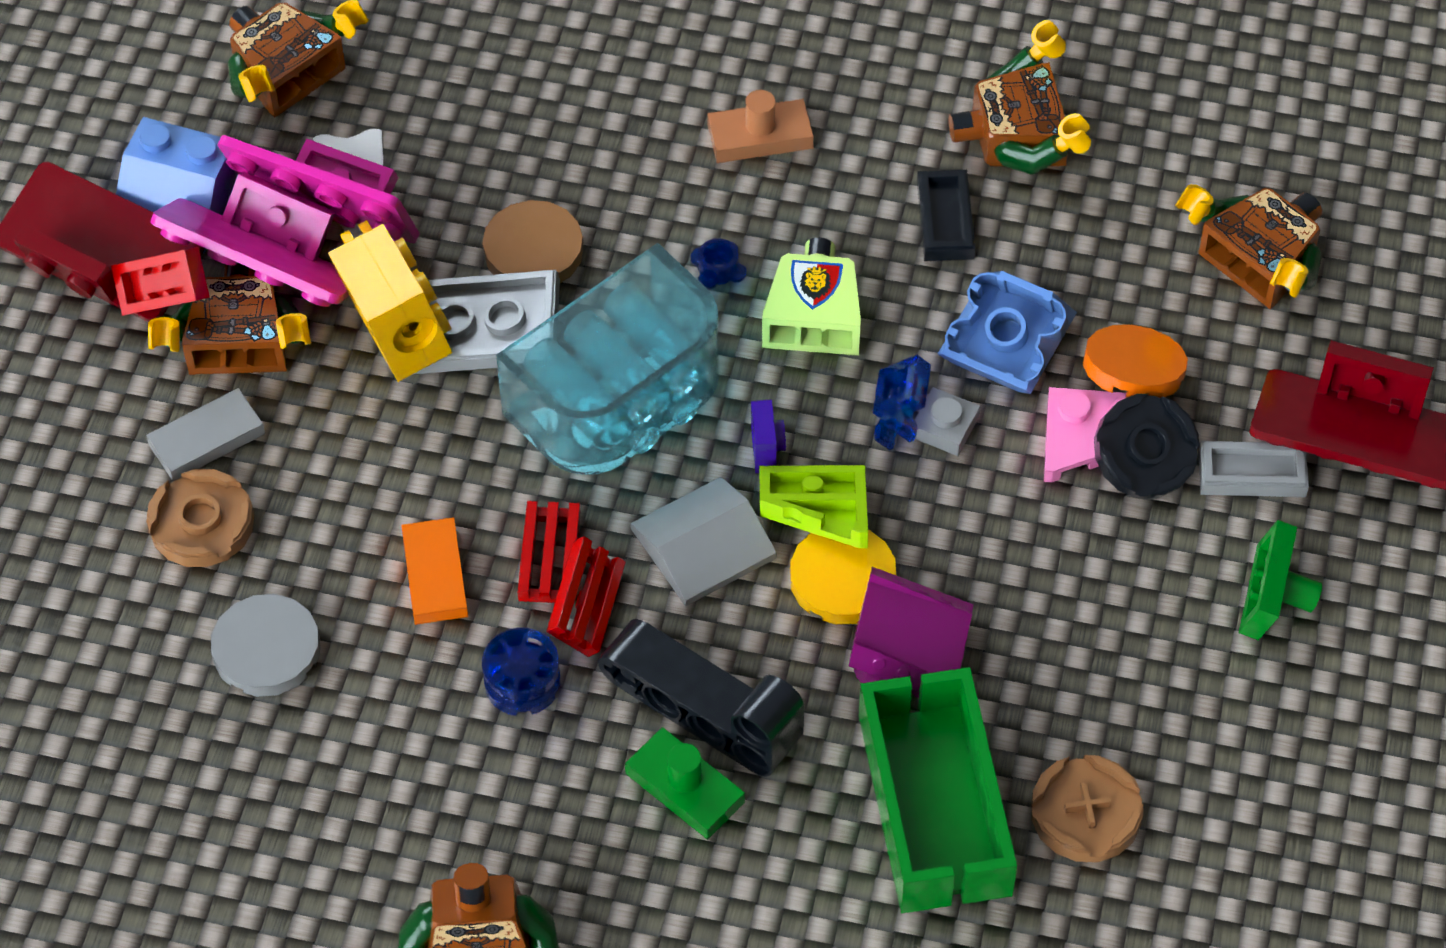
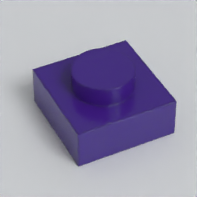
M772 400L751 401V437L755 474L759 473V466H776L777 451H786L784 420H774Z

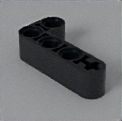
M631 620L598 659L597 663L602 673L617 687L757 775L770 776L804 733L803 699L785 680L777 676L766 675L753 689L642 620Z

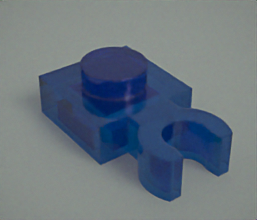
M918 354L879 370L873 414L878 416L880 420L874 430V439L888 450L894 449L897 434L908 442L914 441L917 435L918 425L913 419L915 411L925 408L931 364Z

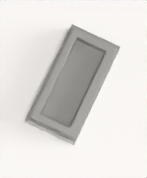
M239 388L147 434L146 437L150 448L172 481H175L182 477L181 473L201 468L264 435L265 430L262 421Z
M1200 441L1198 458L1201 495L1307 496L1309 484L1306 452L1285 446L1272 445L1267 442Z

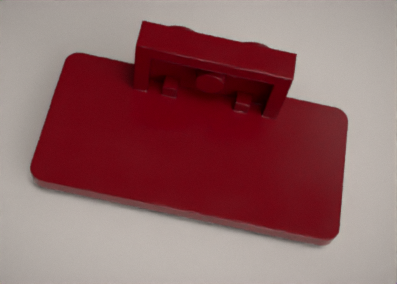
M42 162L37 166L0 223L1 250L24 260L23 262L27 267L43 277L50 278L51 275H54L64 280L65 284L76 293L89 299L94 295L120 308L111 265L199 247L201 256L205 250L204 247L192 242L189 245H183L166 239L160 234L162 229L150 223L154 212L50 162ZM168 307L133 313V315L149 322L151 319L163 317Z
M1331 340L1320 380L1279 369L1268 371L1249 429L1252 437L1272 445L1285 446L1315 454L1323 459L1337 460L1369 469L1375 473L1388 474L1418 482L1430 488L1446 490V414L1422 408L1434 367Z

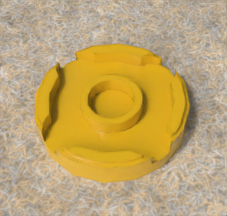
M868 530V548H857L810 533L797 545L790 561L791 591L800 607L809 614L811 610L813 613L822 616V621L835 625L857 624L871 568L875 567L896 575L895 557L887 543L871 530Z

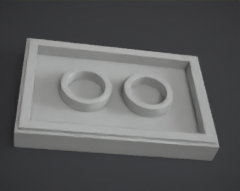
M557 269L428 280L437 296V299L429 304L430 306L436 302L439 304L452 330L444 333L452 353L414 374L556 363L560 278Z

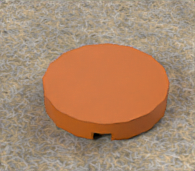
M1112 325L1097 330L1088 338L1083 367L1088 377L1108 392L1113 393V389L1116 387L1127 391L1126 397L1134 394H1149L1147 396L1161 398L1162 396L1166 397L1174 394L1180 388L1181 381H1184L1188 358L1183 348L1177 342L1152 328L1137 325Z

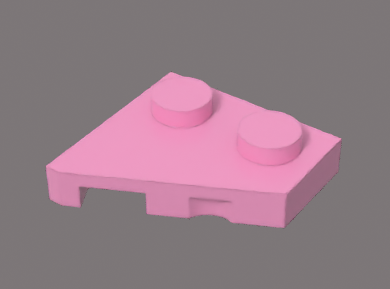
M1049 387L1044 482L1052 483L1058 481L1061 478V472L1087 464L1089 470L1099 467L1095 459L1094 436L1100 419L1113 405L1127 398L1126 393Z

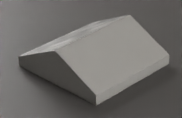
M722 477L630 523L632 532L685 607L777 558V553L749 500Z

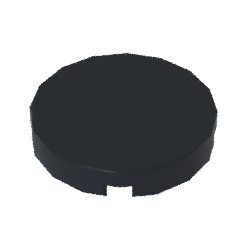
M1134 394L1118 401L1100 419L1094 436L1095 459L1103 476L1118 491L1137 499H1157L1176 491L1194 473L1197 464L1199 434L1190 415L1175 401L1163 396L1159 398L1147 396L1149 394Z

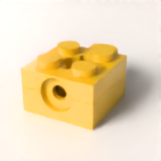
M366 220L358 224L362 235L354 239L349 230L341 233L340 237L344 244L328 252L362 321L397 382L452 353L444 336V333L452 330L439 304L436 302L430 306L429 303L435 301L437 296L423 271L419 272L417 268L413 271L410 270L417 263L403 237L393 241L384 224L372 229Z

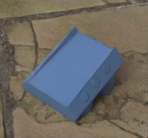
M1004 271L981 273L973 278L967 290L969 301L959 318L950 324L945 334V342L938 355L954 365L1012 390L1031 394L1077 312L1055 293Z

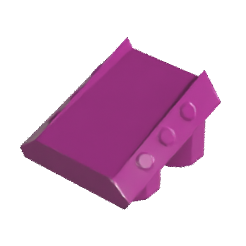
M872 567L848 666L854 668L855 675L861 683L910 676L912 683L911 693L916 698H919L921 674L960 669L974 604Z

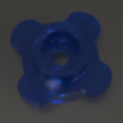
M716 238L708 240L701 247L694 249L690 255L691 264L697 266L700 274L698 276V284L704 289L711 290L716 288L717 285H722L729 281L740 283L746 278L747 269L739 263L738 246L726 239Z

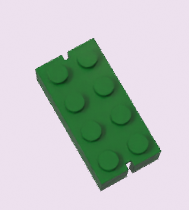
M970 667L921 674L918 701L919 712L910 713L912 692L910 676L861 683L859 721L901 914L951 906L952 897L957 894L961 895L962 904L1012 897L1017 862Z

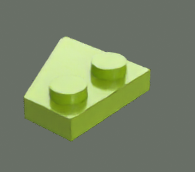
M865 465L759 466L761 517L857 548H868Z

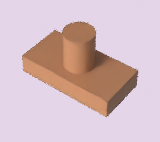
M755 90L747 95L745 108L707 113L708 129L716 163L813 149V133L804 99L775 103V97L770 92Z

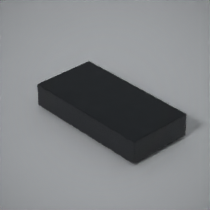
M967 169L918 171L917 190L924 262L974 260L975 241Z

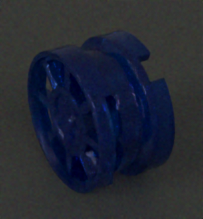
M513 628L501 632L487 644L482 656L484 685L489 700L496 708L517 716V712L531 711L533 715L541 712L553 703L555 694L559 686H561L558 651L549 637L534 629ZM528 637L540 641L543 645L540 646L537 643L528 641Z

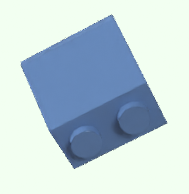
M143 117L123 153L116 194L152 212L177 198H182L223 215L238 174L226 164L227 159L217 146L221 137Z

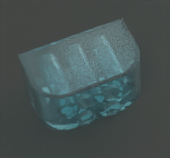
M659 243L655 244L496 355L502 414L551 463L570 473L581 475L604 473L620 466L637 453L643 454L656 444L660 436L675 425H683L689 422L696 415L698 409L712 397L717 388L719 380L718 308L714 297L700 281Z

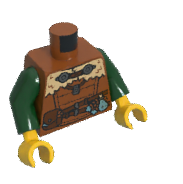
M349 0L342 3L331 15L304 10L299 11L288 3H278L261 15L257 14L249 6H243L236 10L229 21L230 28L235 32L230 38L233 55L228 60L230 85L233 94L240 98H247L248 102H252L258 97L268 112L275 118L345 70L346 65L341 37L352 38L356 34V26L367 24L370 21L358 0Z
M1044 20L1034 27L1031 38L1035 45L1032 48L1026 46L1007 64L974 86L972 111L949 114V131L952 142L979 140L985 163L991 167H1007L1033 175L1047 167L1066 166L1068 149L1080 154L1088 151L1091 146V139L1085 133L1090 129V125L1082 115L1077 113L1065 117L1050 63H1043L1042 61L1044 56L1058 58L1062 56L1066 49V42L1058 34L1059 29L1052 21Z
M1190 184L1186 187L1175 206L1178 209H1185L1190 212L1188 220L1193 225H1198L1200 221L1205 222L1198 254L1263 305L1272 309L1287 290L1290 291V296L1297 298L1300 291L1310 290L1316 285L1322 252L1317 246L1320 228L1315 221L1321 217L1322 207L1313 195L1304 192L1289 203L1274 190L1263 188L1251 196L1242 195L1214 199L1201 186Z
M238 262L236 265L225 264L224 277H205L210 298L183 303L171 318L159 317L148 322V349L154 350L157 346L165 345L170 347L171 352H179L180 344L182 343L189 375L287 372L284 350L287 348L286 345L301 341L308 345L311 344L306 315L298 311L289 297L285 294L275 293L273 285L255 277L254 269Z
M478 863L463 864L454 872L453 879H441L432 884L430 901L420 903L402 925L398 948H560L553 916L530 895L521 894L514 877L510 875L489 876L487 869Z

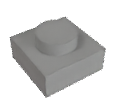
M933 387L911 425V438L958 456L979 419L980 405Z

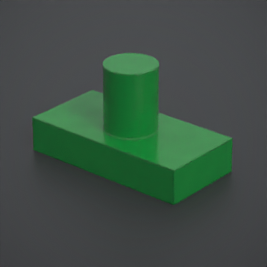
M1277 520L1257 544L1239 628L1240 634L1259 640L1279 618L1282 603L1309 613L1315 609L1322 592V583L1289 571L1297 532L1296 526Z
M663 727L625 763L626 775L707 840L745 803L744 791L702 759L699 750L695 746L682 743Z

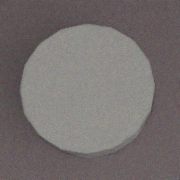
M278 594L253 595L234 603L219 617L211 634V655L214 665L223 681L230 686L232 684L237 688L243 689L245 694L256 697L282 694L298 687L307 678L306 673L312 668L313 664L316 665L320 656L318 626L310 611L295 599Z

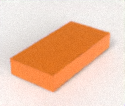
M454 517L401 525L415 625L468 617Z

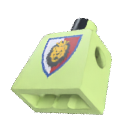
M822 237L809 239L805 244L804 255L787 253L780 259L763 310L762 348L859 356L861 316L854 261L850 258L835 257V244L829 239Z

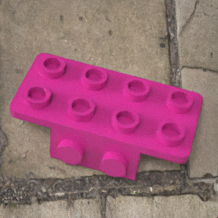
M222 135L217 144L227 159L226 164L235 170L237 174L244 171L336 212L333 221L340 225L355 228L356 224L367 220L373 229L384 224L393 241L403 237L407 242L416 243L420 235L402 202L397 197L391 195L399 178L394 169L309 139L305 140L296 160L226 135Z
M243 171L238 174L223 215L182 198H177L154 211L150 223L161 228L160 234L166 239L183 245H189L190 242L208 249L207 255L226 265H236L237 262L254 269L255 277L265 283L275 286H283L285 283L302 291L301 296L305 300L313 304L329 307L331 303L340 304L349 296L334 264L318 258L336 212Z

